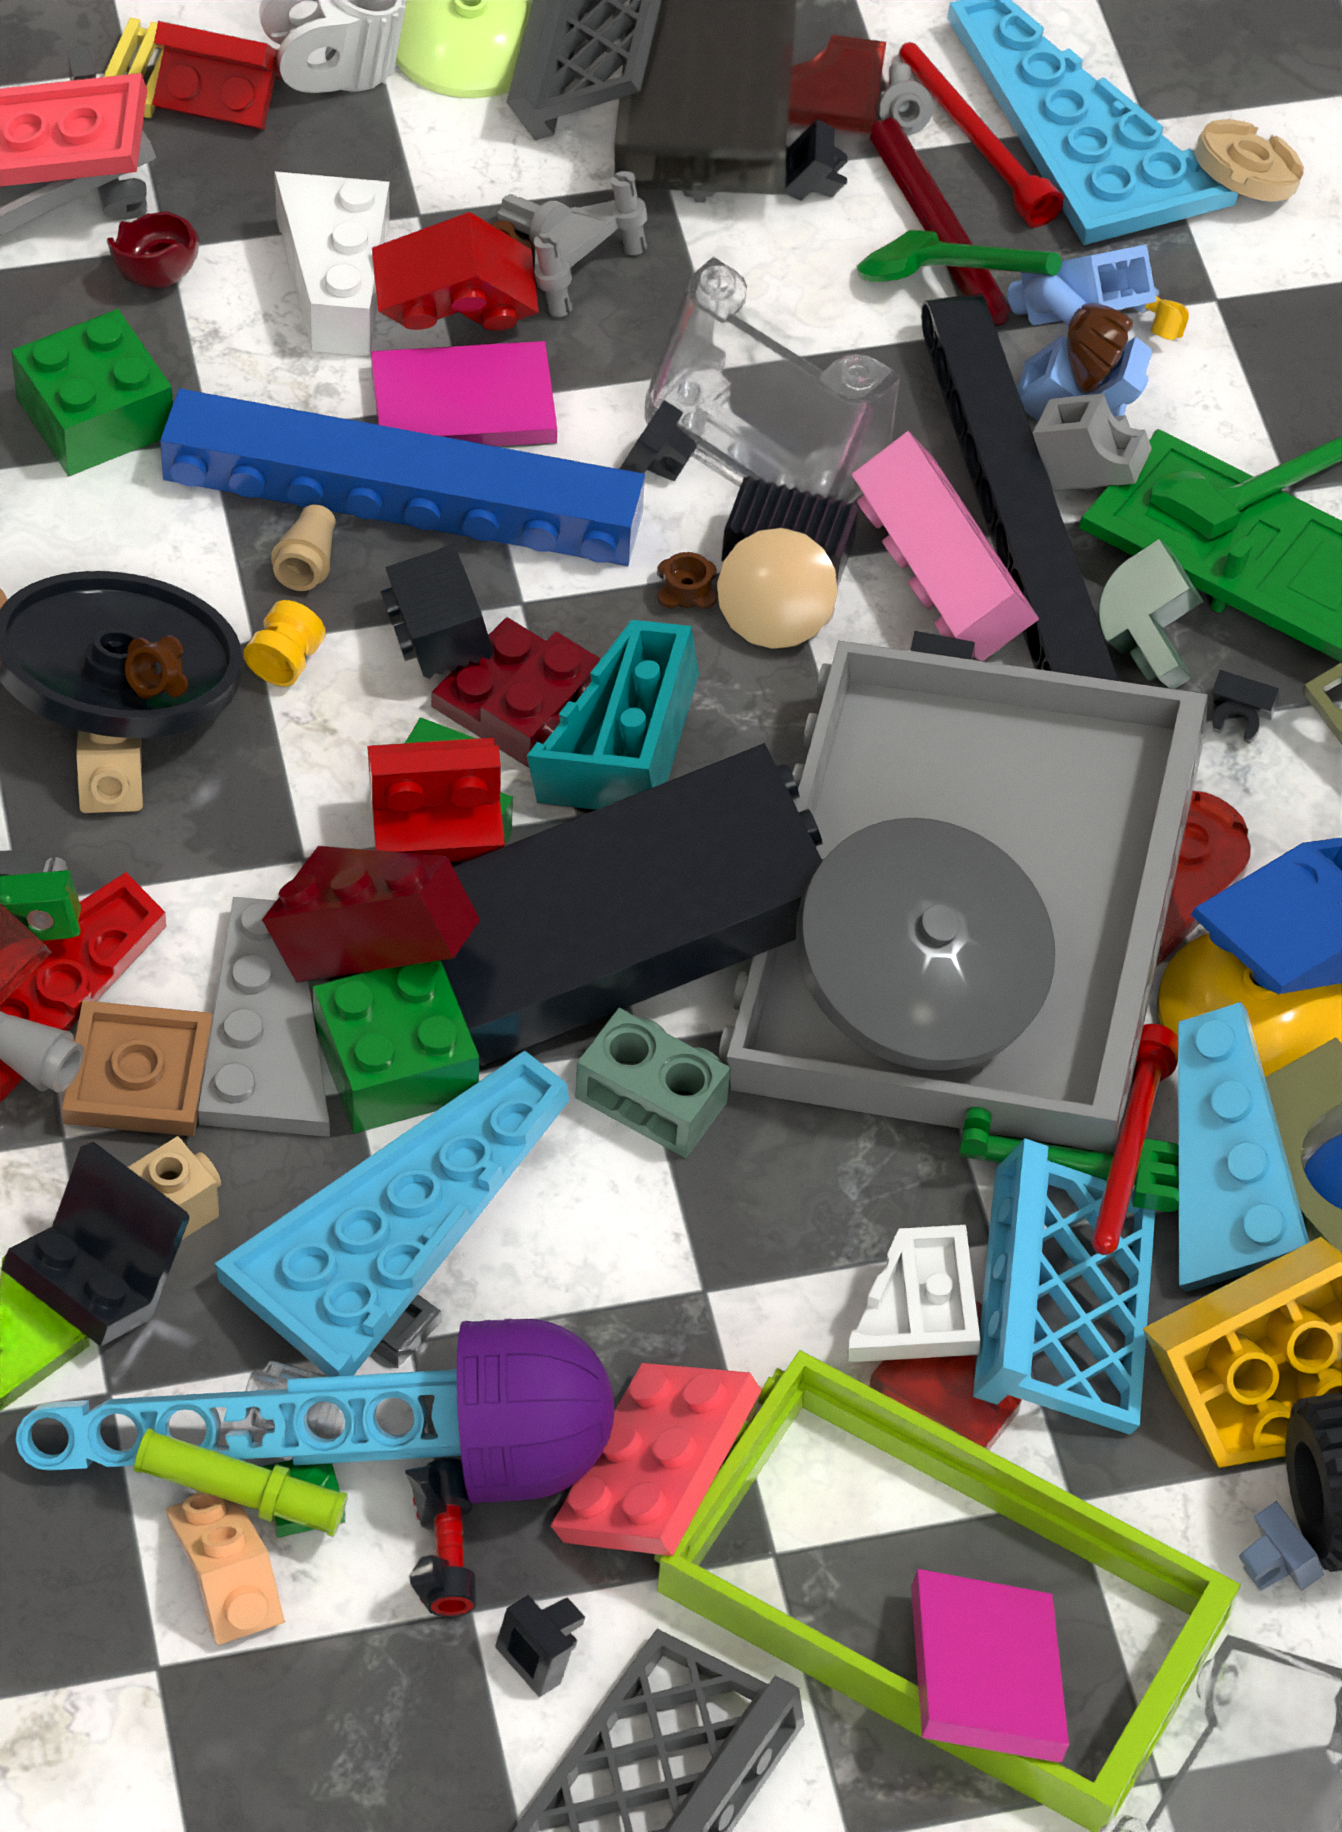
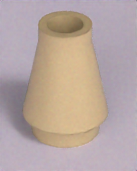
M320 505L306 506L302 510L299 519L273 548L271 553L273 572L278 581L284 586L297 591H306L314 588L327 578L330 571L332 532L336 524L335 517L329 509Z

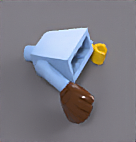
M1147 244L1061 260V268L1056 275L1021 273L1022 280L1014 281L1008 287L1007 296L1012 312L1016 315L1028 314V319L1033 326L1057 321H1064L1068 325L1067 347L1072 374L1077 386L1082 392L1087 394L1099 388V383L1110 374L1111 368L1121 358L1122 351L1128 341V332L1133 328L1132 319L1118 310L1134 307L1142 314L1148 310L1156 313L1150 331L1168 340H1174L1176 337L1182 338L1189 320V311L1183 304L1158 297L1159 290L1154 287Z

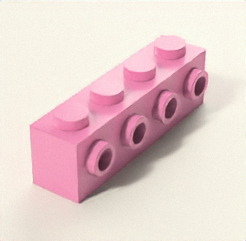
M909 431L851 474L864 493L857 500L858 505L877 529L884 525L890 534L882 540L884 546L901 568L904 569L909 565L915 573V576L908 580L910 587L929 610L936 606L941 614V617L934 624L942 636L975 642V658L978 661H984L1039 620L1037 614L934 457Z

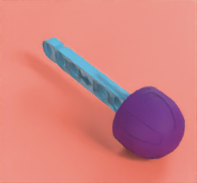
M507 1318L503 1320L462 1321L458 1334L457 1369L288 1379V1389L109 1399L90 1411L89 1400L51 1402L39 1405L23 1418L17 1428L16 1444L19 1454L26 1463L37 1469L88 1468L93 1461L106 1467L134 1466L135 1458L146 1430L151 1428L157 1433L172 1437L169 1431L170 1418L175 1412L185 1409L198 1413L205 1421L207 1428L206 1437L197 1446L215 1450L236 1459L293 1456L294 1465L461 1456L466 1490L471 1503L539 1499L563 1491L580 1480L593 1467L610 1438L614 1419V1397L609 1377L598 1356L585 1341L568 1329L537 1319ZM423 1395L435 1396L431 1418L436 1433L427 1434L424 1432L427 1424L428 1410ZM400 1398L411 1406L415 1417L412 1429L401 1435L388 1434L381 1429L375 1415L378 1404L384 1399ZM322 1401L331 1402L343 1412L345 1426L339 1436L323 1439L314 1435L309 1429L306 1420L307 1412L315 1403ZM216 1407H225L227 1409L224 1422L244 1420L250 1414L251 1407H259L261 1417L267 1420L273 1419L275 1427L268 1429L263 1435L262 1442L254 1441L251 1430H230L225 1435L228 1445L221 1446L218 1444L221 1421ZM115 1413L123 1414L133 1421L138 1434L137 1441L131 1449L117 1451L104 1443L100 1428L106 1416ZM46 1417L54 1418L65 1426L69 1436L65 1451L60 1454L49 1455L38 1450L32 1439V1428L37 1420Z

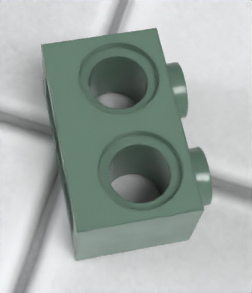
M618 1008L577 1062L575 1098L676 1154L687 1158L727 1104L731 1068L723 1064L709 1050L700 1047L693 1048L667 1034L655 1021L644 1017L638 1018ZM631 1061V1062H634V1063H637V1064H636V1065H623V1064H621V1063H619V1062ZM686 1091L692 1093L693 1095L682 1096L674 1092Z

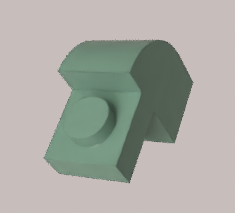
M1160 539L1122 563L1111 575L1101 596L1099 617L1101 629L1107 642L1121 654L1138 645L1130 653L1149 682L1158 677L1170 689H1176L1193 677L1163 628L1204 601L1175 554Z

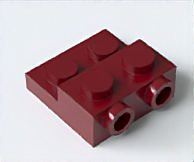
M506 617L488 635L494 653L489 660L482 657L478 664L470 661L466 668L458 665L455 671H452L431 692V707L480 738L494 737V743L499 745V750L529 768L528 753L537 742L545 743L560 723L559 713L568 701L575 703L592 682L590 673L601 658L557 631L546 641Z

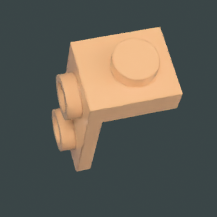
M198 1492L188 1497L185 1502L167 1508L166 1513L169 1524L196 1572L210 1632L217 1645L285 1623L268 1550L242 1505Z

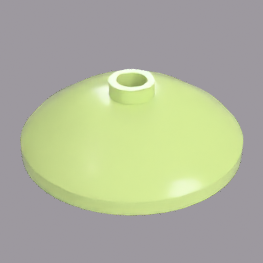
M407 0L396 64L404 74L417 84L444 95L462 98H482L507 93L510 90L533 0Z

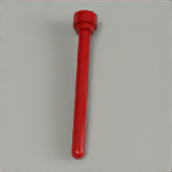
M913 42L904 43L899 49V58L903 63L910 66L912 74L1012 188L1015 211L1028 226L1038 228L1051 222L1063 207L1064 197L1047 178H1040L1036 175L1030 176L918 45Z
M1145 1024L1143 1026L1133 1073L1134 1077L1092 1236V1247L1101 1255H1110L1118 1248L1159 1082L1172 1075L1177 1067L1178 1036L1171 1029L1163 1025Z

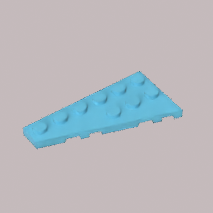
M958 0L949 3L948 21L1043 178L1049 179L1063 195L1062 210L1083 245L1236 205L1238 193L1223 186L1200 167L1193 150L1188 148L1181 151L1162 135L1164 126L1106 78L1103 77L1098 81L1082 68V58L1070 48L1063 52L1043 36L1044 27L1012 0Z
M523 1051L214 1263L219 1282L328 1377L354 1375L570 1100L567 1083L529 1053Z

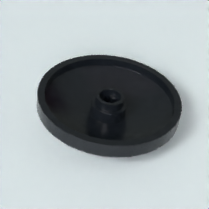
M113 571L65 573L29 584L12 595L0 609V681L26 707L66 727L87 733L118 738L168 736L194 729L212 720L225 710L236 694L242 666V650L234 629L207 602L184 589L164 581ZM168 635L176 637L183 646V654L180 658L182 661V673L188 679L187 691L182 696L176 698L171 697L167 693H159L153 698L142 699L130 686L125 674V662L128 657L129 644L134 639L140 637L145 638L149 642H160L163 637ZM156 662V668L160 673L162 670L161 665Z

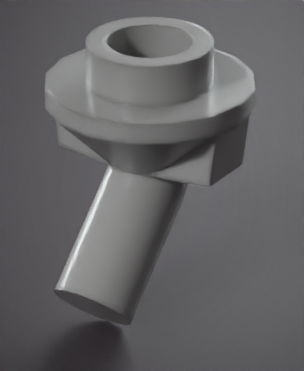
M895 63L889 67V87L885 91H881L877 108L881 121L889 117L895 118L906 135H912L921 131L928 124L933 114V101L930 93L922 84L911 80L910 66L905 63Z

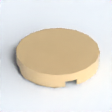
M1223 119L1211 121L1205 126L1195 143L1194 155L1200 167L1215 181L1249 198L1270 202L1287 200L1296 193L1304 174V166L1297 152L1283 139L1271 135L1268 141L1256 135L1258 127L1245 121Z

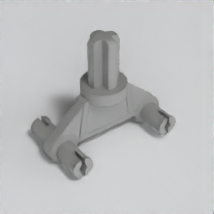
M622 171L616 173V177H611L610 182L613 188L614 201L580 208H569L567 205L557 201H548L538 205L513 194H509L502 199V207L497 212L499 221H508L514 225V229L528 234L532 245L535 247L534 274L538 288L545 291L548 313L551 316L562 317L568 314L567 311H572L568 292V285L572 281L570 268L617 229L621 230L623 250L626 254L639 255L643 253V250L647 249L648 245L645 240L643 225L647 221L648 215L644 201L637 196L633 173Z

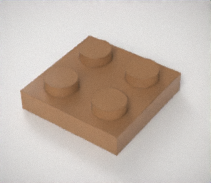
M83 1000L75 1042L83 1046L84 1057L76 1077L65 1089L62 1104L63 1124L195 1137L213 1014L209 1012Z

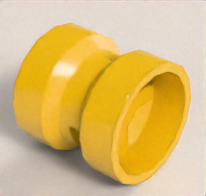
M281 600L274 604L265 617V630L258 631L253 635L243 650V655L248 667L261 679L276 686L287 687L294 685L306 667L305 657L316 652L326 637V629L321 619L306 606L295 601Z

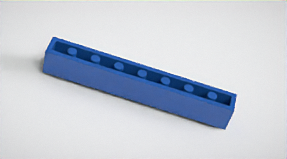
M181 388L178 389L160 440L162 474L165 481L180 483L188 487L198 486L235 493L248 498L257 497L295 504L302 508L309 505H320L330 511L354 515L361 519L387 521L412 526L420 530H435L457 534L480 541H494L527 547L539 552L548 551L586 558L599 563L608 562L629 566L643 514L645 474Z

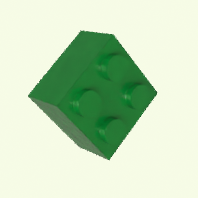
M119 309L11 350L16 398L68 477L161 440L173 406L172 386Z
M441 960L369 971L313 986L316 1036L353 1134L435 1112L479 1082V1055Z

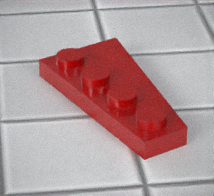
M127 872L123 873L80 901L81 911L78 919L81 930L80 935L68 939L22 942L21 944H14L0 953V1011L9 1016L13 1015L69 1031L79 1020L82 1001L96 1002L167 927L166 912ZM0 1060V1103L24 1079L2 1060Z

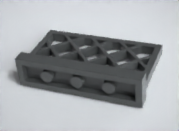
M627 0L532 1L506 102L534 140L554 135L557 120L560 116L640 92L661 0H633L627 7L623 5ZM595 1L599 4L583 18L584 11ZM614 13L618 14L599 33L595 32ZM632 25H636L635 30L619 45L614 44ZM586 39L590 41L573 57L574 51ZM605 51L609 53L590 72L586 71ZM624 63L626 64L623 76L607 80ZM578 78L580 81L564 94L565 88Z
M657 1628L512 1832H539L540 1830L570 1823L572 1832H580L578 1821L620 1811L624 1831L633 1832L628 1809L665 1799H670L673 1816L665 1828L651 1832H732L805 1725L799 1687L777 1676H774L771 1682L767 1684ZM664 1656L688 1668L692 1683L651 1693L648 1677ZM699 1674L708 1679L700 1681ZM642 1687L643 1695L635 1697ZM734 1691L752 1700L741 1717L711 1723L705 1698ZM697 1700L703 1726L662 1736L656 1710ZM648 1712L654 1738L613 1748L609 1732L618 1719ZM725 1739L718 1749L716 1741ZM603 1742L605 1750L596 1752ZM708 1743L712 1759L705 1770L700 1773L673 1779L667 1753ZM659 1755L665 1781L623 1791L617 1765ZM609 1767L615 1794L573 1804L570 1787L579 1774ZM687 1794V1796L680 1805L678 1796ZM564 1797L566 1806L556 1808Z

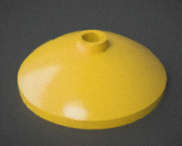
M1209 933L1197 937L1182 947L1171 959L1162 976L1157 997L1158 1019L1160 1025L1168 1027L1177 1036L1179 1021L1241 1002L1248 1012L1265 1077L1335 1037L1342 1043V983L1284 994L1269 991L1264 987L1255 985L1253 983L1256 982L1252 976L1253 971L1233 953L1227 952L1211 941Z

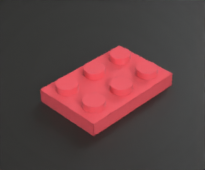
M142 74L0 88V187L137 172L147 87Z
M641 1363L614 1411L612 1431L602 1454L593 1467L580 1480L574 1483L551 1524L552 1529L562 1542L673 1556L762 1391L751 1373Z

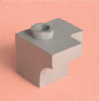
M1104 393L1049 399L1033 431V436L1053 491L1071 489L1092 491L1100 487L1109 486L1110 484L1114 486L1135 484L1152 449L1145 430L1130 428L1126 415L1113 416Z

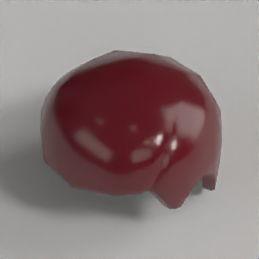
M166 211L145 214L131 223L121 221L116 241L112 237L107 238V245L115 265L125 280L147 289L169 287L181 280L190 271L198 256L199 237L197 231L187 219Z

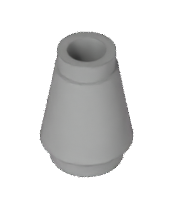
M0 1011V1060L39 1091H46L48 1089L57 1093L64 1091L72 1083L81 1067L84 1057L83 1046L74 1042V1036L69 1031L13 1015L9 1016Z

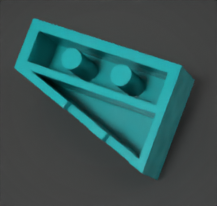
M631 620L590 673L592 682L575 703L568 701L559 713L560 723L544 744L537 742L528 753L527 760L537 803L597 810L668 782L699 677L692 626Z

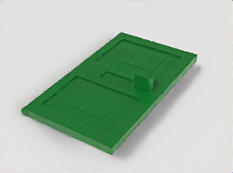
M1156 429L1149 440L1152 449L1136 483L1115 486L1110 484L1082 516L1079 529L1132 556L1160 539L1175 554L1194 587L1213 596L1210 608L1214 612L1222 613L1230 605L1342 662V520L1280 490L1246 506L1240 511L1241 514L1237 528L1209 540L1192 527L1170 516L1150 502V493L1154 483L1162 476L1170 473L1191 471L1199 472L1215 489H1221L1240 484L1254 476L1160 429Z

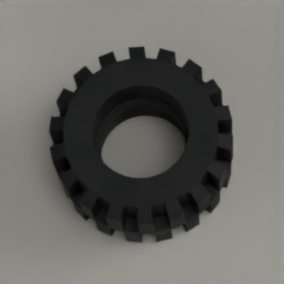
M1342 1392L1298 1399L1291 1409L1285 1445L1288 1484L1300 1530L1318 1555L1321 1566L1325 1570H1329V1572L1342 1570Z

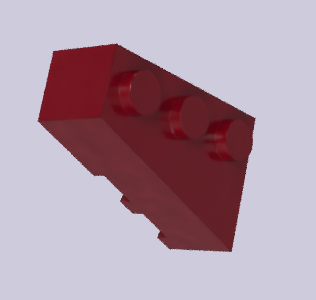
M317 846L295 877L280 889L278 893L279 898L262 919L296 982L452 959L480 921L447 856Z

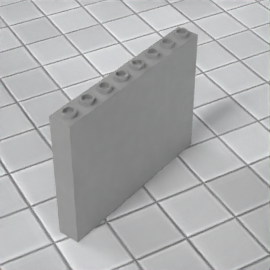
M838 640L832 664L823 663L820 669L817 699L822 700L819 714L809 713L807 717L803 741L804 749L809 750L805 764L796 763L792 773L800 794V798L795 799L798 812L809 809L820 831L823 844L816 848L821 859L826 858L840 842L853 833L867 826L898 818H926L949 822L981 835L1007 853L1022 868L1044 902L1055 939L1056 956L1052 984L1047 998L1034 1020L1009 1047L999 1054L983 1062L958 1069H916L889 1062L871 1054L845 1036L827 1018L813 998L805 982L799 964L796 940L754 956L750 972L740 971L738 974L733 1004L734 1009L739 1010L735 1026L726 1025L724 1027L719 1048V1059L723 1064L731 1068V1091L963 1129L966 1110L971 1107H982L989 1110L992 1114L990 1134L1020 1139L1026 1138L1032 1141L1114 1154L1132 1083L1204 743L1208 694Z

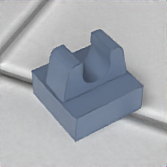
M1277 1501L1254 1516L1261 1538L1245 1549L1239 1555V1558L1245 1565L1243 1569L1259 1591L1278 1582L1287 1575H1290L1300 1590L1303 1591L1324 1576L1318 1555Z

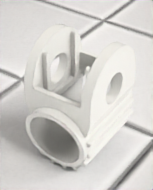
M262 0L259 7V19L267 37L280 45L277 54V65L283 80L290 87L306 93L338 90L357 92L371 88L374 89L380 83H386L388 75L394 74L407 0ZM313 1L318 4L316 10L305 18L296 19L289 16L290 10L300 2ZM336 49L335 55L329 61H326V56Z

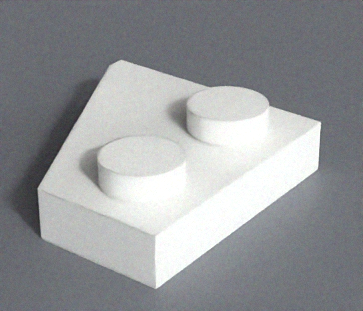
M966 1225L898 1229L887 1253L885 1268L882 1273L877 1275L868 1295V1303L857 1329L852 1330L849 1336L848 1362L979 1355L980 1334Z

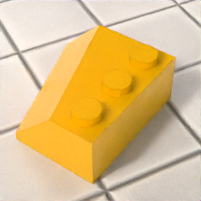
M1322 1237L1142 1328L1169 1388L1212 1460L1219 1468L1286 1456V1432L1293 1404L1302 1398L1342 1392V1253Z

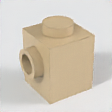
M178 1136L128 1166V1168L189 1214V1222L182 1240L219 1217L217 1188L221 1186V1179L216 1168L205 1154L199 1152L194 1155Z

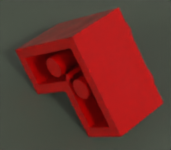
M471 212L372 247L378 312L407 329H428L433 327L438 319L459 312L488 330L500 331L514 327L517 324V320L539 313L532 250Z

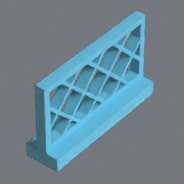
M1024 1138L995 1169L979 1329L980 1349L976 1360L973 1397L998 1405L1007 1395L1131 1435L1140 1426L1146 1336L1142 1328L1147 1326L1155 1210L1132 1207L1134 1190H1132L1127 1211L1135 1214L1133 1234L1124 1239L1120 1237L1118 1248L1114 1253L1110 1255L1097 1253L1090 1257L1070 1227L1086 1219L1091 1227L1095 1228L1107 1181L1048 1161V1146ZM1048 1185L1065 1190L1079 1210L1063 1219L1047 1197ZM1052 1237L1056 1239L1074 1264V1267L1060 1275L1056 1273L1042 1253L1043 1242ZM1114 1257L1130 1279L1129 1290L1119 1296L1097 1266ZM1082 1275L1102 1303L1100 1307L1087 1314L1065 1285ZM1048 1293L1070 1322V1324L1054 1333L1037 1311V1300ZM1108 1313L1125 1335V1347L1115 1353L1092 1323ZM1077 1332L1098 1362L1083 1372L1079 1370L1059 1342ZM1044 1351L1065 1382L1056 1387L1031 1379L1033 1356ZM1105 1371L1121 1394L1120 1407L1102 1402L1087 1380Z

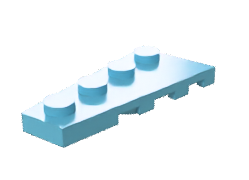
M1239 1002L1179 1021V1287L1188 1292L1251 1273L1309 1243L1247 1009Z

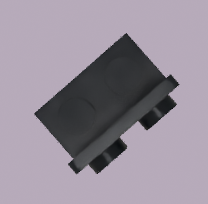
M92 1141L81 1146L52 1227L8 1248L1 1270L101 1347L152 1319L188 1225L189 1214Z

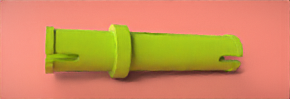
M151 1428L146 1430L134 1462V1472L140 1474L143 1472L194 1489L200 1493L209 1494L258 1510V1518L271 1523L275 1517H279L327 1533L331 1537H334L337 1532L348 1498V1493L342 1491L339 1493L289 1476V1468L276 1464L273 1470H269L221 1454L215 1450L206 1449L157 1433Z

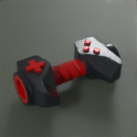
M440 1458L429 1462L424 1467L405 1470L414 1494L413 1504L417 1507V1519L420 1520L423 1528L427 1530L435 1529L436 1556L428 1555L421 1557L410 1573L409 1580L420 1601L426 1606L430 1614L441 1617H459L469 1614L477 1607L475 1573L470 1569L464 1568L462 1517L471 1511L472 1503L468 1498L462 1461L455 1458Z

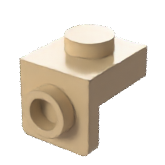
M78 730L76 756L80 810L83 813L140 811L143 807L141 773L142 738H118Z

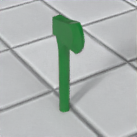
M908 230L897 239L870 253L856 266L858 274L863 280L885 282L906 278L914 274L920 266L934 265L1054 276L1060 271L1062 262L1057 252L946 243L938 240L936 232Z
M1342 437L1335 438L1240 484L1227 488L1215 489L1199 472H1174L1164 475L1154 483L1150 493V502L1170 516L1192 527L1207 539H1214L1237 528L1241 514L1240 511L1246 506L1341 462Z

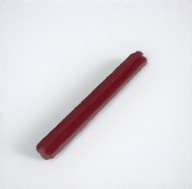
M889 117L884 121L877 120L871 126L873 132L870 135V140L924 230L936 232L938 240L942 242L973 245L897 119ZM947 266L964 295L977 293L984 295L994 325H1003L1008 321V313L1011 310V306L988 269Z

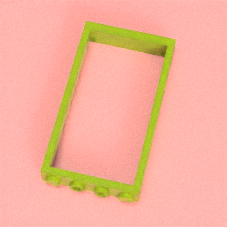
M799 1350L785 1371L777 1367L773 1376L768 1377L758 1399V1404L762 1405L752 1422L745 1420L727 1454V1460L716 1474L673 1556L654 1555V1561L660 1564L657 1592L922 1738L919 1690L917 1685L699 1566L800 1410L804 1408L1190 1615L1094 1783L1054 1761L925 1739L1091 1832H1108L1229 1620L1241 1584Z

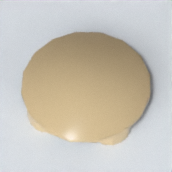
M784 528L758 531L738 542L723 561L717 582L719 607L731 629L750 644L770 649L794 647L817 635L821 628L833 618L838 595L835 568L825 550L807 535Z

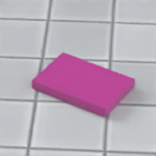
M545 341L371 351V370L378 425L491 446L557 443L558 428Z
M917 1569L911 1585L922 1738L1062 1763L1069 1746L1053 1595L1041 1591Z

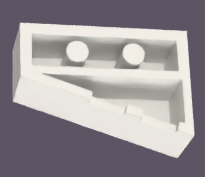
M275 172L276 220L279 232H282L287 250V261L290 272H293L298 301L312 351L370 357L378 307L372 247L388 242L389 182Z

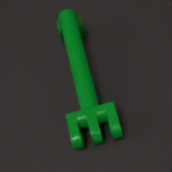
M971 1107L965 1113L958 1157L1002 1163L1022 1140L989 1135L992 1119L991 1112L982 1107ZM1145 1138L1134 1181L1135 1188L1132 1207L1163 1212H1174L1179 1209V1144ZM1043 1144L1048 1146V1161L1107 1180L1113 1155Z

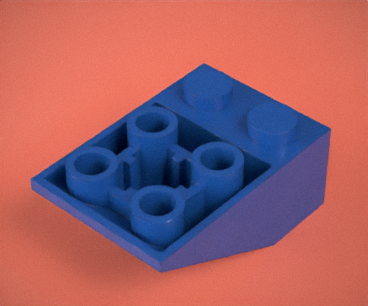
M1339 837L1299 844L1194 908L1191 916L1209 931V937L1215 945L1227 952L1233 953L1253 971L1252 976L1255 981L1269 991L1284 994L1342 983V839Z

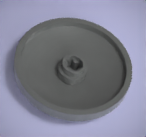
M898 818L882 821L853 833L840 842L822 861L804 891L797 914L796 948L799 964L805 982L820 1009L855 1044L871 1054L902 1066L923 1070H952L983 1062L999 1054L1009 1047L1034 1020L1042 1008L1052 984L1056 956L1055 939L1047 909L1034 884L1022 868L994 843L975 832L949 822L926 818Z

